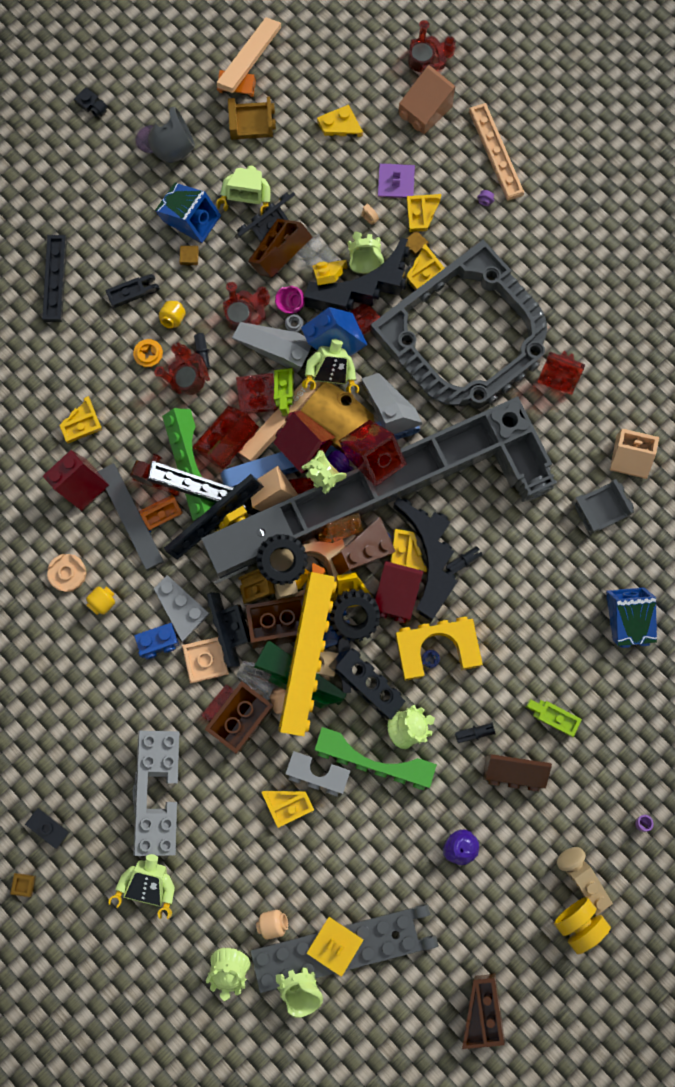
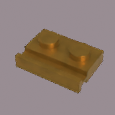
M259 569L238 577L242 584L240 589L243 604H251L275 594L273 583L267 580Z

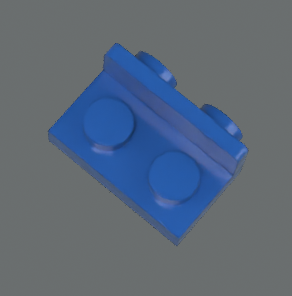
M172 623L134 635L139 649V656L141 658L145 657V659L154 658L157 656L156 653L162 651L164 653L174 651L175 647L179 646Z

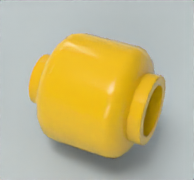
M167 301L162 306L158 316L164 327L177 328L183 321L186 312L180 302Z
M97 586L86 597L88 602L86 606L96 615L99 613L105 615L115 604L114 593L107 586L104 589Z

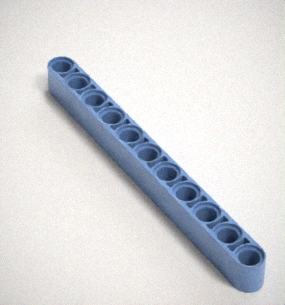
M380 421L375 422L376 446L414 435L421 429L417 426L386 436ZM330 445L325 453L326 458L332 451L338 449ZM282 452L225 469L220 473L223 485L235 488L250 474L258 479L276 466H279L284 475L299 470Z

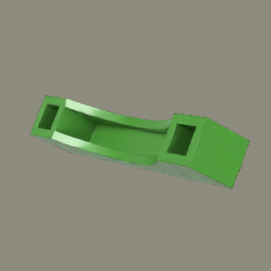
M173 408L163 415L162 418L177 469L202 477L193 455L192 439L196 426L191 409ZM185 493L193 521H196L216 504Z
M324 727L321 728L315 747L319 757L329 759V756L337 758L336 762L348 766L350 762L356 764V769L367 772V769L375 771V775L383 778L390 775L394 777L393 781L402 784L408 781L414 783V788L423 791L425 787L430 788L437 764L419 758L399 764H385L373 761L355 751L346 742L341 733Z

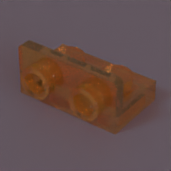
M359 513L327 523L324 532L318 534L319 541L334 543L363 531Z

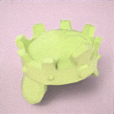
M355 231L352 236L355 241H348L347 243L351 257L350 269L355 273L368 274L384 263V258L381 254V239L379 237L376 240L372 239V234H367V238L362 239V234Z
M322 450L317 452L314 459L302 466L303 470L308 469V472L305 474L306 477L311 478L316 488L323 487L322 492L324 494L329 492L337 482L346 479L347 476L346 473H339L330 464Z
M415 705L407 708L405 711H398L392 720L388 719L387 727L390 739H392L396 746L405 750L416 743L427 742V737L432 736V731L428 730V724H434L435 717L428 715L425 718L422 714L425 709L422 707L416 709Z
M220 948L211 955V968L206 983H211L210 990L212 992L216 988L221 990L220 998L225 1002L230 999V992L235 991V995H240L241 988L245 989V981L247 980L245 975L251 966V962L247 955L237 949Z
M302 968L301 973L295 974L291 970L288 972L289 977L286 979L283 974H277L276 982L280 985L277 989L281 994L280 997L286 1002L287 1011L292 1017L302 1018L314 1013L321 1007L323 996L317 988L314 972L309 974L307 968Z

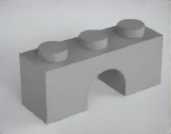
M293 751L286 771V775H289L288 780L299 784L301 780L309 782L307 786L317 790L321 786L327 789L326 793L337 797L339 793L343 794L350 770L331 764L330 770L325 776L317 777L310 769L313 758Z

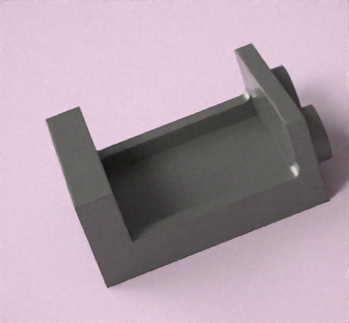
M617 479L573 500L572 504L589 535L609 527L634 513L633 503L630 499H627L624 494V487L620 482L618 483Z

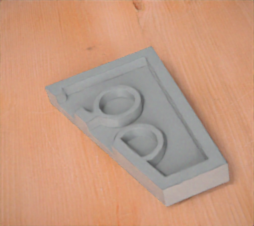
M168 575L154 588L182 642L210 615Z

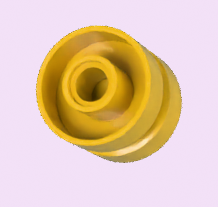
M583 897L570 905L554 921L555 927L562 936L572 933L568 943L576 954H582L595 947L611 929V926L602 915L591 918L597 908L588 897Z

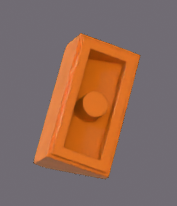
M173 495L139 511L148 530L183 514Z

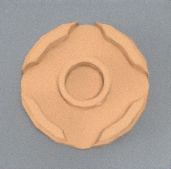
M61 554L50 562L47 578L50 584L57 590L71 592L78 589L85 581L86 567L77 556Z

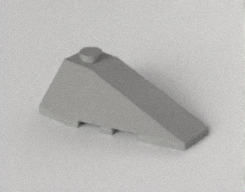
M243 322L239 323L232 337L233 340L286 368H293V371L296 373L301 369L311 348L305 336L298 332Z
M376 373L361 378L386 436L422 425L416 408L382 375Z

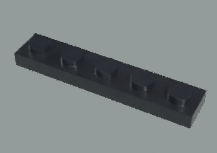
M47 235L42 316L44 322H62L66 235Z

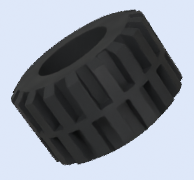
M286 534L270 536L258 548L256 556L257 567L261 574L270 582L280 585L291 584L293 581L300 579L301 574L305 572V567L308 564L306 549L299 540ZM277 548H287L293 554V563L285 571L274 569L270 563V556Z
M351 589L349 592L346 590L333 601L330 621L332 628L336 630V634L338 636L341 635L344 640L348 638L350 642H355V640L359 639L360 642L365 637L368 639L371 637L372 632H376V627L380 623V612L376 600L368 592L364 593V590L359 589V591H355V589ZM359 605L366 610L367 617L364 622L359 625H351L344 620L343 613L349 606Z

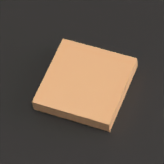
M218 637L182 645L190 684L229 675Z

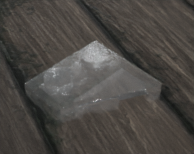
M319 234L315 235L291 258L300 270L309 269L319 262L331 263L339 261L338 257Z
M243 661L238 670L237 678L247 683L253 690L257 688L264 693L263 697L269 700L276 686L268 681L271 674L254 668L255 663Z

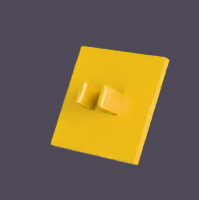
M328 917L307 954L342 977L364 939L331 917Z

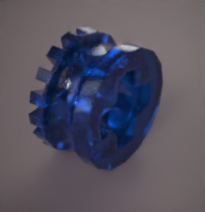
M428 650L422 656V663L427 668L436 667L440 661L439 654L434 650ZM428 654L436 657L434 664H431L430 661L426 662Z

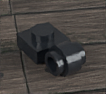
M86 87L74 98L77 105L86 112L91 110L97 118L99 116L102 117L107 112L108 106L101 99L99 100V97Z

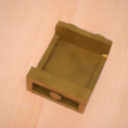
M270 96L267 97V102L236 104L235 98H228L231 140L273 137V130H276L275 119H272V114H275L274 103H271Z

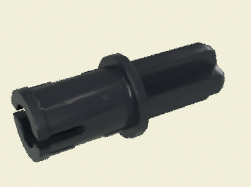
M197 333L194 335L199 370L204 371V363L205 369L209 370L211 366L204 333Z
M475 546L465 554H460L457 559L446 565L447 571L455 574L464 567L468 568L470 563L483 556L482 552L476 553L480 549Z
M493 722L477 727L473 725V728L455 733L458 743L474 739L479 741L478 738L496 735Z

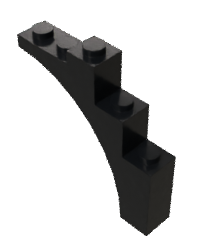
M401 238L390 257L377 269L362 277L350 281L317 285V282H309L304 295L305 306L322 311L330 307L349 312V310L353 309L354 302L374 306L381 292L400 296L402 289L405 290L407 285L404 261L405 258H409L411 247H408V239Z
M398 497L393 508L413 526L426 554L427 582L423 597L415 612L432 622L458 582L454 574L449 571H443L454 551L448 543L439 542L451 522L442 513L437 514L434 512L430 518L424 510H417L410 501Z

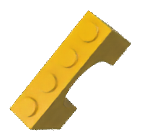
M460 617L456 619V622L451 623L448 620L437 622L435 626L422 624L418 625V629L410 630V627L399 629V632L395 634L404 681L425 676L420 649L422 643L432 636H444L454 643L458 652L461 670L477 668L483 665L473 619Z

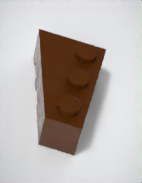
M277 219L248 262L259 275L272 278L313 237L301 222Z
M379 517L371 522L331 559L338 575H343L385 559L396 551Z
M496 974L477 975L473 980L462 1049L503 1046L505 1044Z

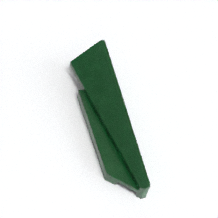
M267 641L256 660L254 668L271 674L268 681L286 690L292 656L271 641ZM316 673L315 680H318L316 692L312 693L311 700H314V706L322 709L330 704L336 703L340 705L346 697V693H343L341 689Z

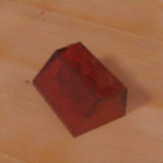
M227 406L192 447L212 464L224 469L260 427L246 412Z

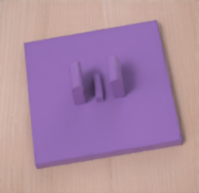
M380 163L378 197L407 198V196H413L415 165Z

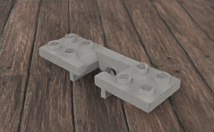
M138 731L137 772H135L133 785L135 813L133 856H147L149 854L156 856L176 855L177 802H166L165 809H147L148 777H166V783H178L179 731Z

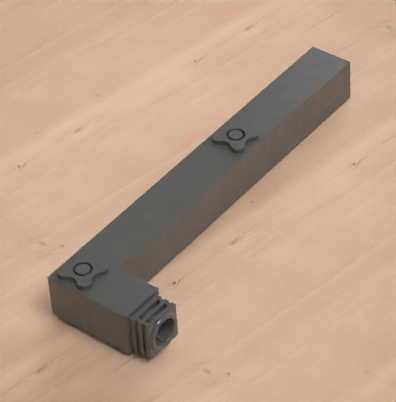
M517 396L346 473V479L337 482L326 494L322 492L323 487L321 486L312 488L201 539L221 579L242 568L256 564L258 548L270 536L286 534L302 543L395 501L398 497L406 496L494 455L510 487H515L516 491H519L518 495L522 497V502L531 501L548 493L554 488L557 481L553 479L554 475L550 473L552 462Z

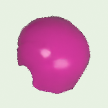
M296 286L281 287L275 295V304L284 313H297L305 304L304 294Z

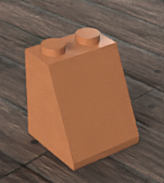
M428 65L400 101L398 114L403 120H407L412 124L415 130L425 134L452 108L456 86Z

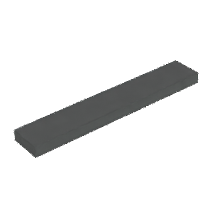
M113 463L97 471L109 484L106 490L145 569L148 571L164 563L116 465Z

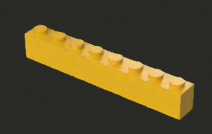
M314 572L308 574L278 728L279 732L304 736L305 732L309 731L310 720L307 719L309 712H312L314 700H311L312 693L316 692L318 680H315L316 672H320L322 661L319 660L320 652L323 653L325 649L323 636L324 632L327 633L329 628V621L326 620L328 613H331L333 601H330L331 594L335 593L337 586L334 576Z

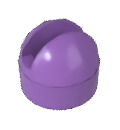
M641 815L636 819L635 825L639 831L647 832L653 828L654 823L650 816Z

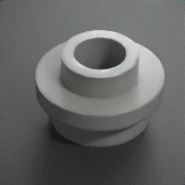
M298 315L287 317L285 320L286 329L293 332L301 331L303 326L302 318ZM297 323V326L293 327L291 324Z

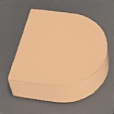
M367 203L362 209L361 216L369 224L374 225L379 221V217L375 210Z

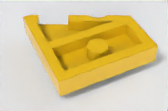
M441 194L407 196L409 232L428 230L440 203Z
M262 792L277 828L314 811L306 792Z

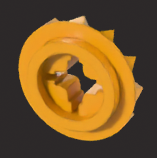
M145 339L135 346L133 356L137 364L144 368H152L154 365L159 364V361L163 358V349L157 341ZM151 348V353L153 354V356L149 355V357L146 360V355L144 353H148V351Z

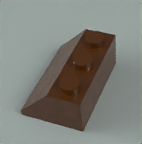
M303 595L245 605L253 649L264 647L267 641H271L275 645L296 641L304 600Z
M241 681L206 726L205 730L235 754L239 755L273 710L274 705Z
M490 754L485 757L483 780H488L489 785L500 786L501 782L508 783L509 788L520 789V785L528 786L529 791L540 792V788L544 789L547 786L552 763Z

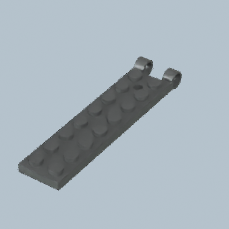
M428 904L343 925L364 939L346 970L438 947L436 935L418 939L413 919L431 915ZM393 931L399 932L400 935L397 939L392 937ZM319 932L251 950L260 993L277 989L280 985L276 982V975L283 974L286 979L289 977L288 972L291 970L298 974L302 972V968H307L309 974L311 972L315 973V979L335 974V972L307 954Z

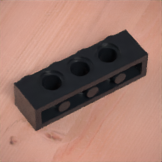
M343 648L329 667L383 718L392 720L406 702L401 697L402 693L394 687L391 688L387 684L389 681L384 676L377 675L374 672L375 668L369 662H364L360 658L361 654L353 648ZM356 664L357 672L353 674L352 668ZM368 678L371 679V684L369 687L366 686V680ZM384 691V698L381 700L380 693Z

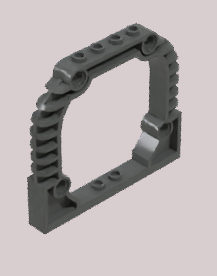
M483 239L370 325V332L397 364L400 363L424 392L435 401L445 405L459 407L470 405L474 409H480L486 404L491 405L494 403L500 393L505 394L508 392L514 382L519 383L526 377L525 374L528 371L533 372L540 366L539 363L545 353L543 343L547 334V322L539 304L519 284L518 280L511 275L512 270ZM457 274L463 279L480 281L482 288L487 291L496 290L522 318L528 329L529 336L522 343L518 357L489 380H474L465 387L449 384L435 372L416 350V336L413 332L408 331L407 328L408 311L420 302H426L433 292H439L445 286V283ZM487 277H492L494 280H489ZM409 341L411 344L404 345L402 342ZM531 351L537 352L538 355H532ZM478 394L482 399L477 400L474 398V395Z

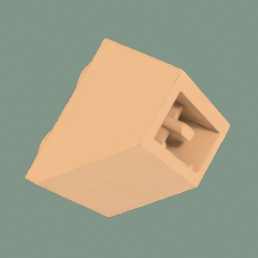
M621 429L616 435L610 471L647 479L656 456L659 437Z

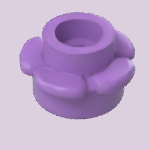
M482 190L477 196L479 203L483 206H489L494 202V194L488 190Z

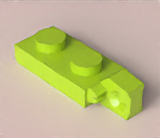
M293 368L274 370V400L282 416H288L290 411L289 405H293L294 401Z
M530 699L525 706L534 712L533 716L537 720L570 737L575 736L582 721L581 718L548 701L540 700L537 703Z

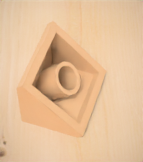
M276 466L258 478L264 487L251 497V503L253 508L263 511L297 496L298 493L279 466Z

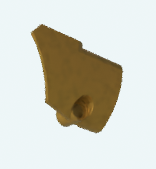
M324 382L305 403L301 411L336 438L331 445L353 460H360L365 464L377 460L374 415L358 402L350 392H345L332 383ZM348 399L351 401V404L345 406L341 402Z

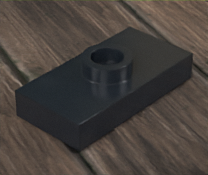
M37 808L25 823L28 828L55 849L59 848L70 833L40 808Z

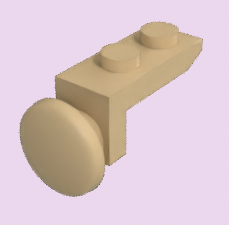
M579 847L569 848L559 855L557 859L558 868L566 871L567 875L576 883L582 895L590 899L597 908L595 914L598 915L613 903L592 868L584 861L586 857L585 852Z

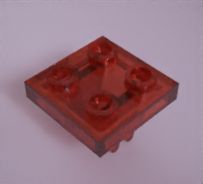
M563 351L561 355L549 352L537 382L572 395L585 368V364L575 361L574 354L567 356L566 351Z
M273 373L236 377L241 415L277 410L274 400Z

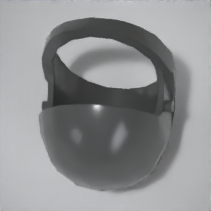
M176 107L169 108V121L162 127L155 123L148 135V144L153 154L167 163L181 160L195 148V143L188 126Z

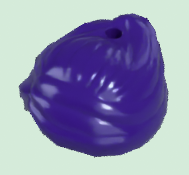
M332 451L327 457V460L339 473H348L354 470L349 465L347 455L342 451Z
M465 829L451 834L443 846V855L446 860L458 865L469 864L479 853L478 839Z

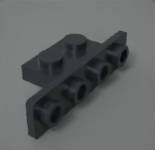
M286 192L279 198V203L276 205L274 203L270 204L265 208L266 212L263 215L258 213L250 219L252 221L251 224L248 226L243 224L236 230L238 233L235 235V238H240L251 229L261 243L277 219L289 220L280 207L291 200L296 194L292 192L289 195Z
M207 593L208 606L212 611L213 623L218 632V641L224 653V662L228 668L239 667L240 662L236 647L251 642L242 607L237 604L224 609L220 593Z

